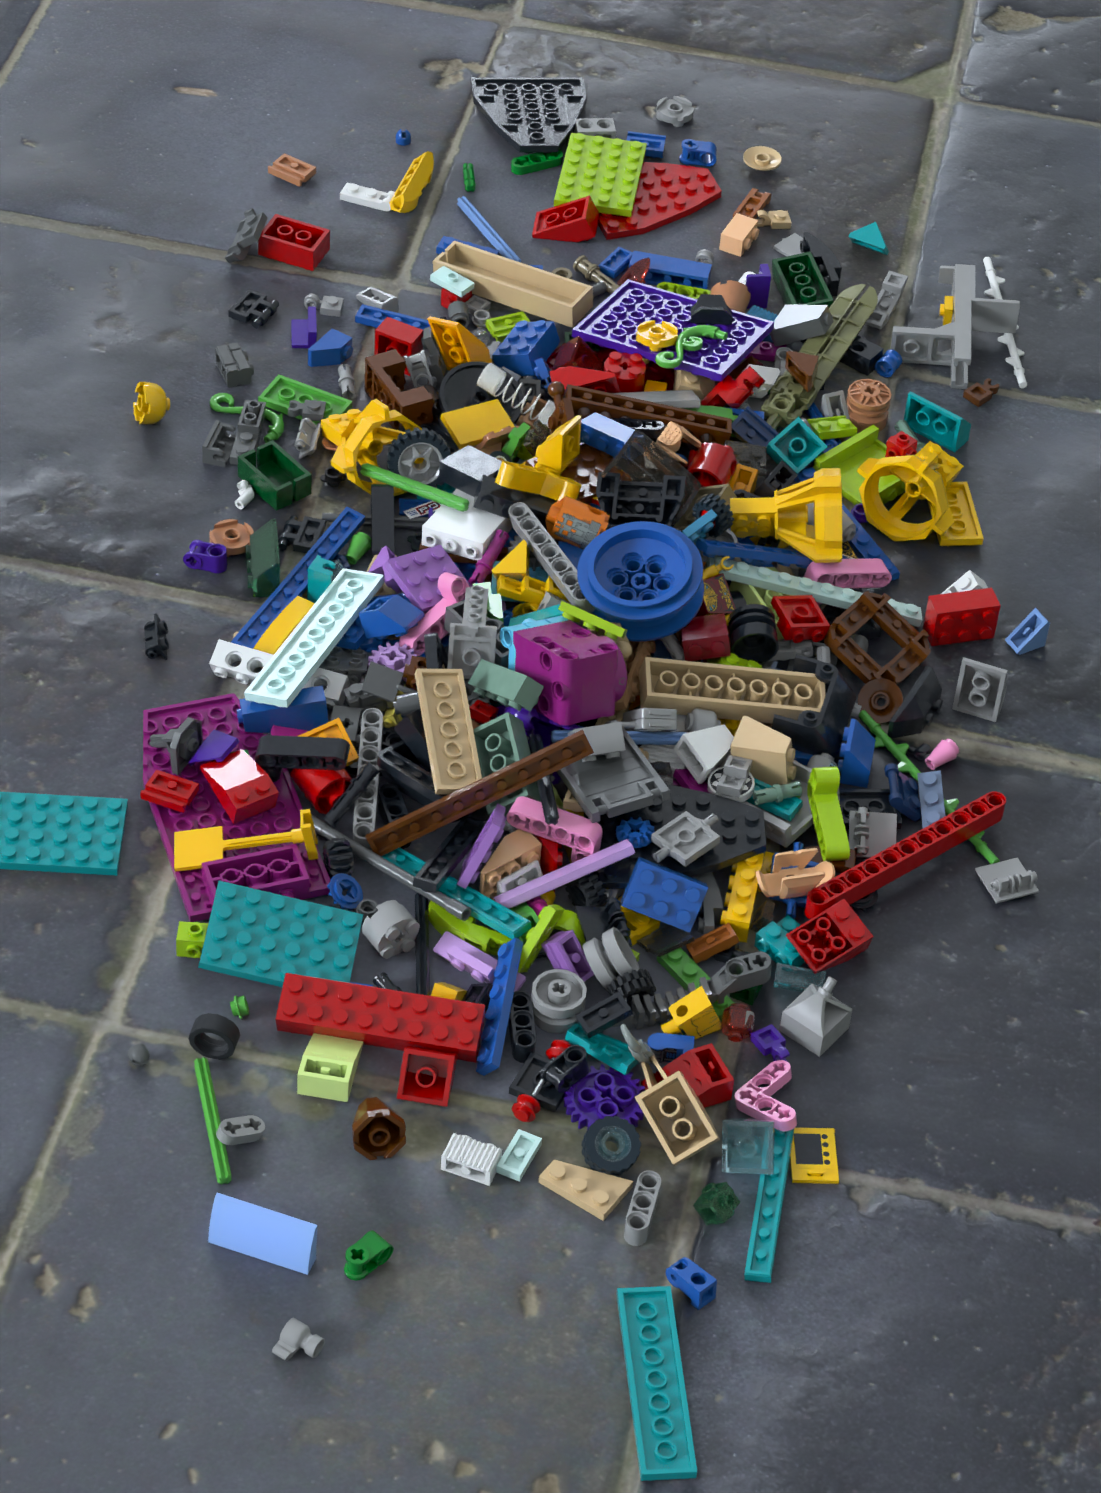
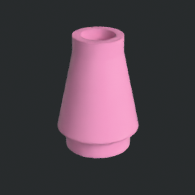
M951 739L941 740L925 759V763L931 770H934L956 759L959 748Z

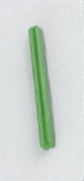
M369 463L362 464L360 473L369 478L462 512L467 511L469 508V501L462 497Z
M205 1057L197 1058L194 1061V1067L217 1182L219 1184H228L232 1180L226 1146L216 1136L221 1122L209 1063Z

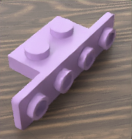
M446 931L433 948L434 953L451 962V965L456 969L467 971L478 982L492 983L493 985V974L498 960ZM517 973L514 992L519 991L526 981V977L521 973Z

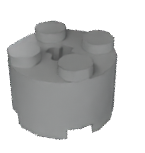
M396 900L386 901L376 907L378 911L371 918L368 916L365 918L362 925V933L385 959L403 951L409 952L415 946L414 940L419 932L420 924Z

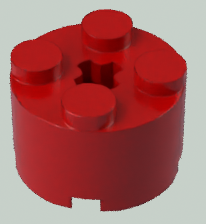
M611 352L604 363V371L615 373L622 393L643 392L646 364L642 360L643 357L638 353Z

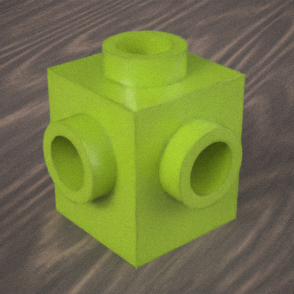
M179 921L176 938L177 956L201 958L209 923Z

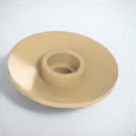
M755 146L744 152L743 160L753 169L766 171L775 169L781 164V155L772 148Z

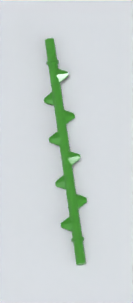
M862 710L859 713V718L867 725L870 732L876 736L874 748L885 746L900 762L898 765L899 772H909L918 782L917 773L921 772L905 755L909 745L907 743L895 744L882 730L881 725L876 723L865 710ZM944 799L946 815L956 810L959 804L958 799ZM984 831L969 838V841L976 847V851L980 852L990 864L1000 862L996 855L988 848L987 843L981 840L985 833Z

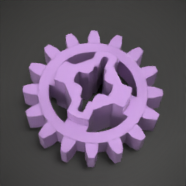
M388 642L386 647L379 645L378 651H371L372 656L368 657V668L372 661L404 673L405 664H410L412 656H417V654H414L413 648L408 650L407 644L400 647L399 642H396L394 646H391Z

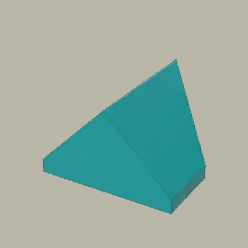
M876 222L853 231L848 236L852 243L885 255L889 253L883 234Z

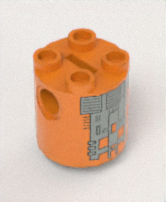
M565 495L564 498L551 505L545 521L547 531L553 539L566 542L584 550L595 537L606 531L610 515L607 512Z

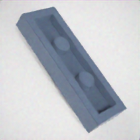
M941 770L917 773L923 828L946 816Z

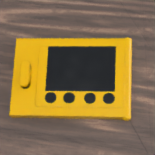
M794 1128L790 1154L792 1183L839 1184L834 1128Z

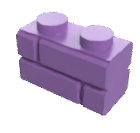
M573 930L557 932L541 944L554 969L571 971L577 974L584 982L594 975L584 950Z

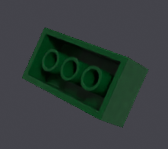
M811 251L772 259L773 280L785 305H828V308H830L834 300Z

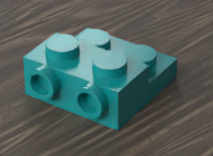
M789 915L777 924L774 921L770 922L756 933L754 946L759 951L767 952L779 967L792 973L805 963V960L786 937L787 933L800 926Z

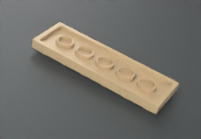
M416 669L415 679L435 794H451L482 779L462 669Z

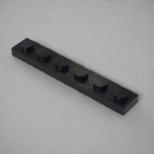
M464 816L416 874L413 880V887L420 888L424 892L436 893L472 848L486 822Z

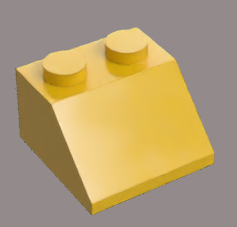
M577 415L558 427L537 447V463L551 467L561 473L579 455L581 416Z

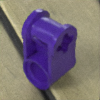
M201 540L191 542L189 552L183 557V562L191 569L205 570L212 573L226 571L228 563L227 550L224 545L203 542Z

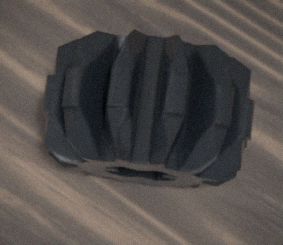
M334 838L326 841L322 854L328 876L332 878L339 873L351 876L354 872L355 863L349 841L345 838Z

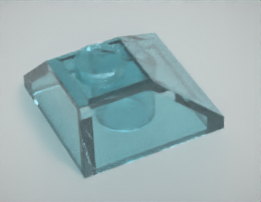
M743 1118L723 1120L722 1172L773 1175L774 1122Z

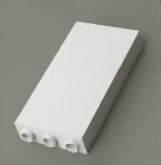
M456 489L452 494L467 499L469 501L468 510L462 512L442 504L422 526V545L427 547L441 545L448 553L478 561L482 559L495 532L499 529L503 530L500 535L502 537L504 531L508 533L513 526L510 519L473 507L474 497Z

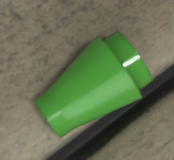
M358 532L352 536L347 554L345 555L348 558L349 564L355 565L371 549L372 539L370 536L363 532Z

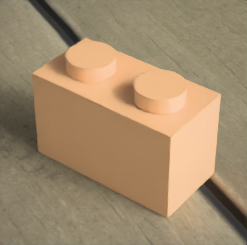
M736 213L721 233L719 250L741 257L746 250H749L752 241L756 240L759 235V229L757 228L758 220Z

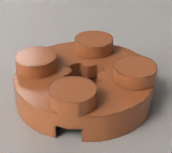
M235 519L223 520L216 523L214 529L210 531V543L224 545L227 550V557L248 553L252 550L254 532L252 527L245 522L242 525Z

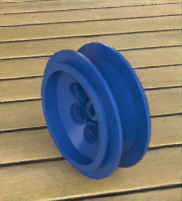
M645 521L617 525L595 537L584 549L579 559L577 568L578 584L586 600L595 608L591 614L609 622L620 623L622 628L627 630L626 636L629 641L657 640L678 632L691 622L703 602V563L699 550L685 534L668 525Z

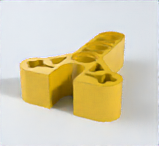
M502 461L495 483L503 487L540 494L557 501L564 498L565 495L577 500L582 486L571 478L560 476L561 473L553 468L540 463H536L535 467Z

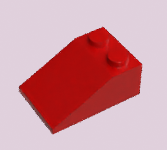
M590 195L538 211L532 236L537 239L568 242L588 241L596 235L599 212Z
M572 366L559 367L556 370L550 371L551 381L561 382L565 390L567 384L607 393H622L615 373Z
M243 749L229 754L222 762L213 760L200 765L202 773L233 824L276 807L279 791L268 773Z

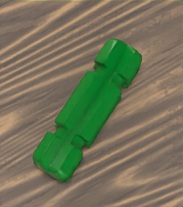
M471 163L463 165L464 184L467 192H474L476 186L474 168Z

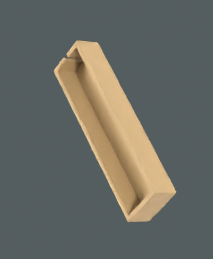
M453 241L445 249V252H442L433 260V273L442 266H445L474 282L472 294L573 328L593 307V286L457 241Z

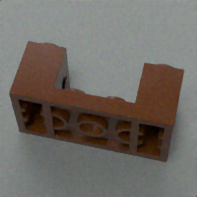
M396 349L365 357L364 390L371 400H379L389 407V411H398L416 425L432 423L434 421L432 413L434 397L424 386L401 392L406 384L404 376L406 361ZM397 420L388 422L394 430L399 431V427L403 426Z

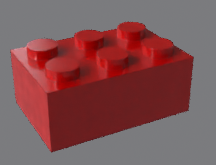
M275 214L265 226L258 240V255L314 271L330 250L329 229Z
M992 588L930 595L928 597L923 629L929 635L927 639L931 646L994 638L1001 605Z

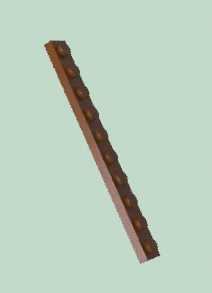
M582 729L366 834V839L373 852L383 856L591 755L594 751Z

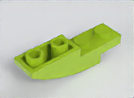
M433 901L429 902L428 920L441 935L448 931L484 953L497 957L500 946L512 940L502 933L475 924L476 919L472 916L466 921H462Z

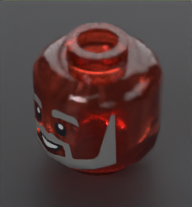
M733 1003L726 1007L722 1014L721 1032L733 1042H741L743 1039L749 1038L754 1028V1012L748 1005L743 1003Z

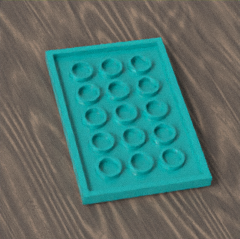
M0 792V869L117 876L128 799Z
M218 881L198 968L283 987L285 973L350 983L363 914Z

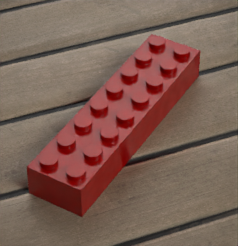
M285 973L275 1020L277 1031L308 1036L316 1033L363 1041L364 1045L404 1051L407 1045L458 1053L457 1060L477 1063L485 1021V1005Z

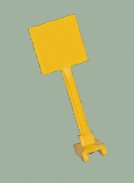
M310 809L300 810V828L292 829L291 832L223 840L222 826L174 832L175 872L200 869L204 862L223 859V852L226 850L293 842V844L304 843L308 859H318L316 848L318 839Z

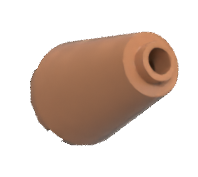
M728 280L726 284L716 283L710 292L711 295H722L729 308L742 313L746 312L751 298L746 285L732 280Z

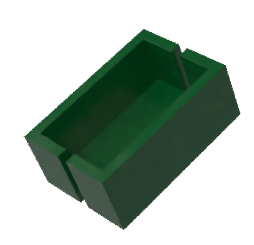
M273 440L257 447V468L256 451L254 449L238 456V477L248 481L252 489L276 511L292 504V500L298 501L311 495L312 474Z

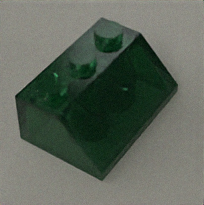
M271 519L251 534L250 545H245L246 558H250V560H246L247 573H251V575L247 576L248 588H252L253 597H269L280 585V559L276 519Z

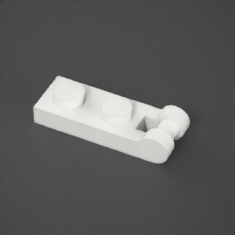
M346 183L340 192V200L388 212L391 210L389 202L395 192L389 191L386 193L373 188Z

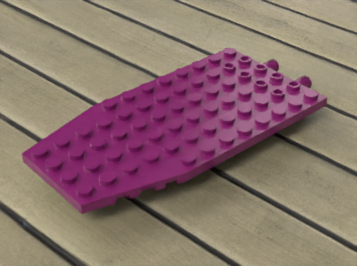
M234 693L143 710L144 789L156 769L199 783V791L190 805L185 807L184 813L149 802L190 922L210 919L218 881L300 900L327 895L330 892L327 887L330 883V878L317 844L318 859L313 860L308 859L304 843L293 844V842L226 850L223 852V859L204 862L200 869L175 872L174 832L222 826L223 840L291 832L292 829L300 828V810H303L287 768H282L280 779L273 782L279 791L276 807L233 824L200 769V765L211 760L196 762L193 766L188 764L179 775L172 773L171 756L167 748L151 747L149 744L151 735L166 734L170 729H178L188 717L202 722L203 741L214 729L231 735L240 741L231 752L241 749L248 750L249 756L255 761L259 739L267 734L245 732L243 723H238L236 709H240V701Z

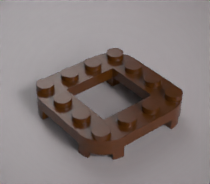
M869 591L864 592L857 601L833 621L826 633L824 643L865 684L871 680L882 678L888 679L898 686L925 660L931 650L927 640L928 633L924 629L919 633L888 603L891 597L886 593L879 595ZM870 619H873L903 648L883 667L877 664L851 638Z

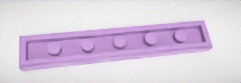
M627 839L495 896L493 897L494 901L510 909L629 857L635 853V850Z

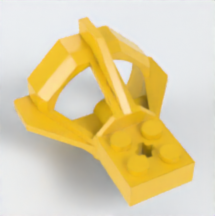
M377 399L372 400L362 412L358 409H351L347 413L333 414L321 420L322 436L338 446L331 459V466L343 474L346 473L348 480L370 495L371 484L386 483L372 478L370 480L373 483L359 479L356 462L358 461L360 466L369 463L379 467L376 456L382 452L383 445L392 444L393 439H398L397 435L406 433L382 427L381 424L397 420L404 426L405 430L410 429V431H414V428L418 427L420 430L422 428L398 411H389V407ZM417 458L414 463L420 464L424 461V458ZM394 487V496L407 493L405 490Z
M931 441L916 455L885 457L881 459L868 458L857 469V472L865 478L859 488L866 520L893 541L926 539L933 530L939 535H944L954 524L946 497V487L958 476L964 466L955 457L950 456L939 445ZM895 475L905 483L906 492L888 511L879 495V478L881 476ZM918 499H927L935 505L934 517L927 522L913 524L901 521Z
M822 468L814 472L813 478L774 491V497L730 498V511L733 512L731 517L734 518L731 531L736 537L775 536V539L783 540L815 563L842 562V483L840 468ZM813 502L814 526L806 524L808 523V505L806 504Z

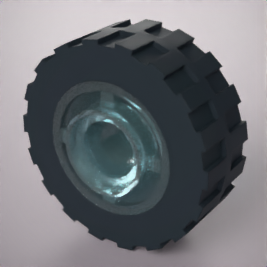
M605 1116L603 1119H598L588 1128L582 1140L581 1146H583L582 1156L584 1155V1161L592 1170L619 1176L625 1171L627 1172L637 1161L641 1152L639 1151L641 1148L640 1135L636 1132L634 1125L628 1123L626 1119H621L618 1116ZM605 1142H614L617 1146V1151L608 1150Z

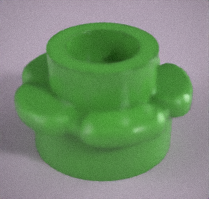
M245 995L240 997L234 996V1001L230 1002L231 1010L234 1016L239 1015V1018L242 1020L243 1016L250 1015Z

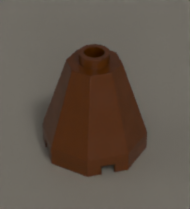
M366 1098L358 1106L352 1125L354 1150L369 1160H377V1156H384V1159L392 1158L406 1144V1125L404 1119L379 1098Z

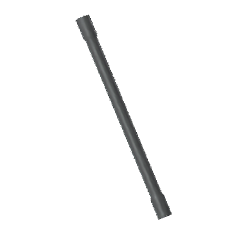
M312 815L315 831L318 835L324 836L329 840L345 838L350 843L352 853L443 907L447 912L460 920L466 921L470 917L471 908L440 891L436 893L424 892L420 888L413 887L415 876Z

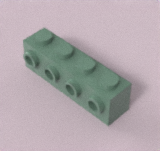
M483 659L480 660L468 684L475 688L473 692L481 697H487L496 703L499 702L507 707L510 706L517 711H521L523 708L531 712L544 686L524 674Z

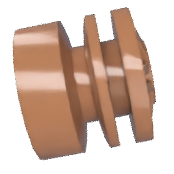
M860 379L854 381L849 386L846 405L850 421L857 427L858 433L871 425L879 428L880 432L887 424L892 394L886 384L878 380Z

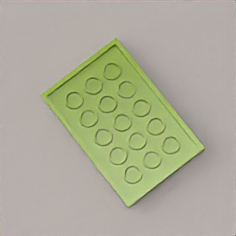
M571 133L554 198V206L590 195L599 213L631 217L647 143Z

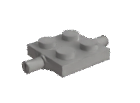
M685 811L651 834V841L661 848L652 855L653 859L659 863L665 857L671 856L685 867L720 843V836L710 828L719 821L717 815L712 813L704 820H701Z

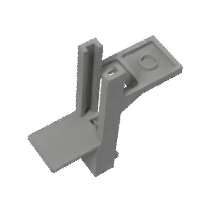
M955 264V266H940L938 282L952 284L953 313L951 323L935 329L893 326L890 350H895L901 355L902 363L951 366V388L967 389L968 365L971 364V331L1016 333L1020 301L975 298V265ZM939 339L951 340V349L937 352Z

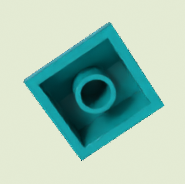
M797 417L768 443L765 452L777 464L783 460L798 475L828 446Z

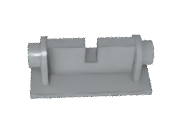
M310 418L301 420L300 432L297 434L295 447L300 451L299 459L313 454L317 449V441L321 434V422L315 425Z

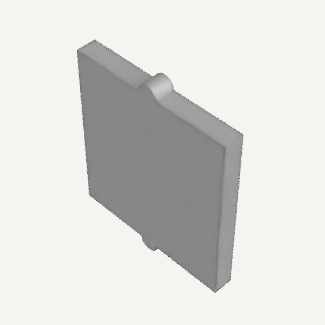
M793 233L774 245L773 249L784 256L804 253L800 251V241L803 238Z

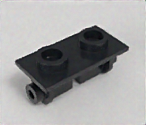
M154 614L155 621H148L144 626L145 654L150 659H155L157 656L162 655L167 660L169 643L166 634H168V627L165 621H161L158 615Z

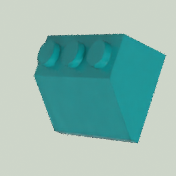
M911 391L908 393L904 420H906L912 431L954 453L968 441L971 429L969 422Z

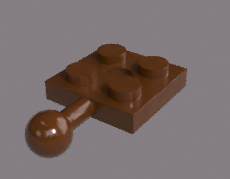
M554 381L548 386V393L554 398L555 411L548 419V427L552 433L558 427L574 418L571 398L562 399L565 387L559 381Z

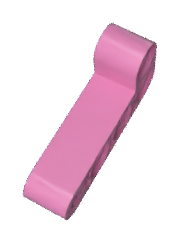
M878 558L842 559V562L815 563L812 561L804 577L813 581L830 583L841 588H881L888 585L892 580L886 565Z
M444 572L440 575L437 585L443 599L425 614V617L418 622L417 626L408 630L409 633L400 637V647L407 644L408 650L413 648L414 654L420 656L425 652V634L437 632L440 640L448 634L444 629L446 607L465 600L466 587H469L465 578L449 572Z
M524 796L516 798L506 815L508 823L515 828L571 847L572 862L600 850L603 833L602 827L597 822L592 823L590 819L557 808L559 814L558 823L556 825H548L545 822L542 803Z

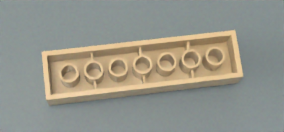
M645 657L639 670L640 707L676 709L679 715H687L695 708L714 711L717 718L741 720L743 716H748L758 722L773 723L774 715L777 714L798 720L799 714L806 710L820 713L826 696L825 683L819 681L813 673Z

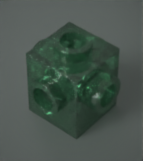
M727 1182L710 1183L702 1189V1194L693 1204V1207L706 1225L725 1223L726 1220L734 1215V1210L740 1204V1200Z

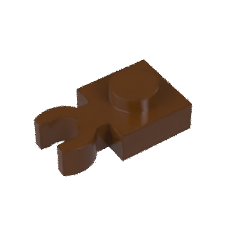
M988 378L984 381L983 385L977 382L964 390L963 397L979 407L992 399V395L996 394L999 390V384L991 386V379Z

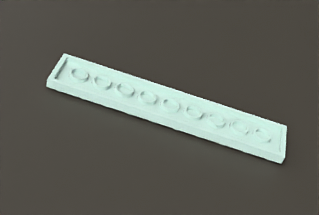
M343 568L244 692L245 700L288 708L357 619L358 613L367 606L384 584V575Z

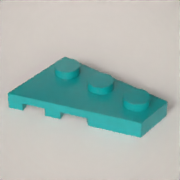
M577 1023L567 1030L566 1041L572 1045L584 1047L588 1054L624 1075L639 1063L631 1054L628 1044L602 1033L589 1039Z

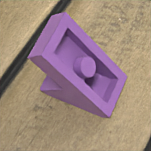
M385 546L381 549L368 572L384 575L386 586L388 588L391 587L398 594L402 590L384 566L386 560L396 556Z

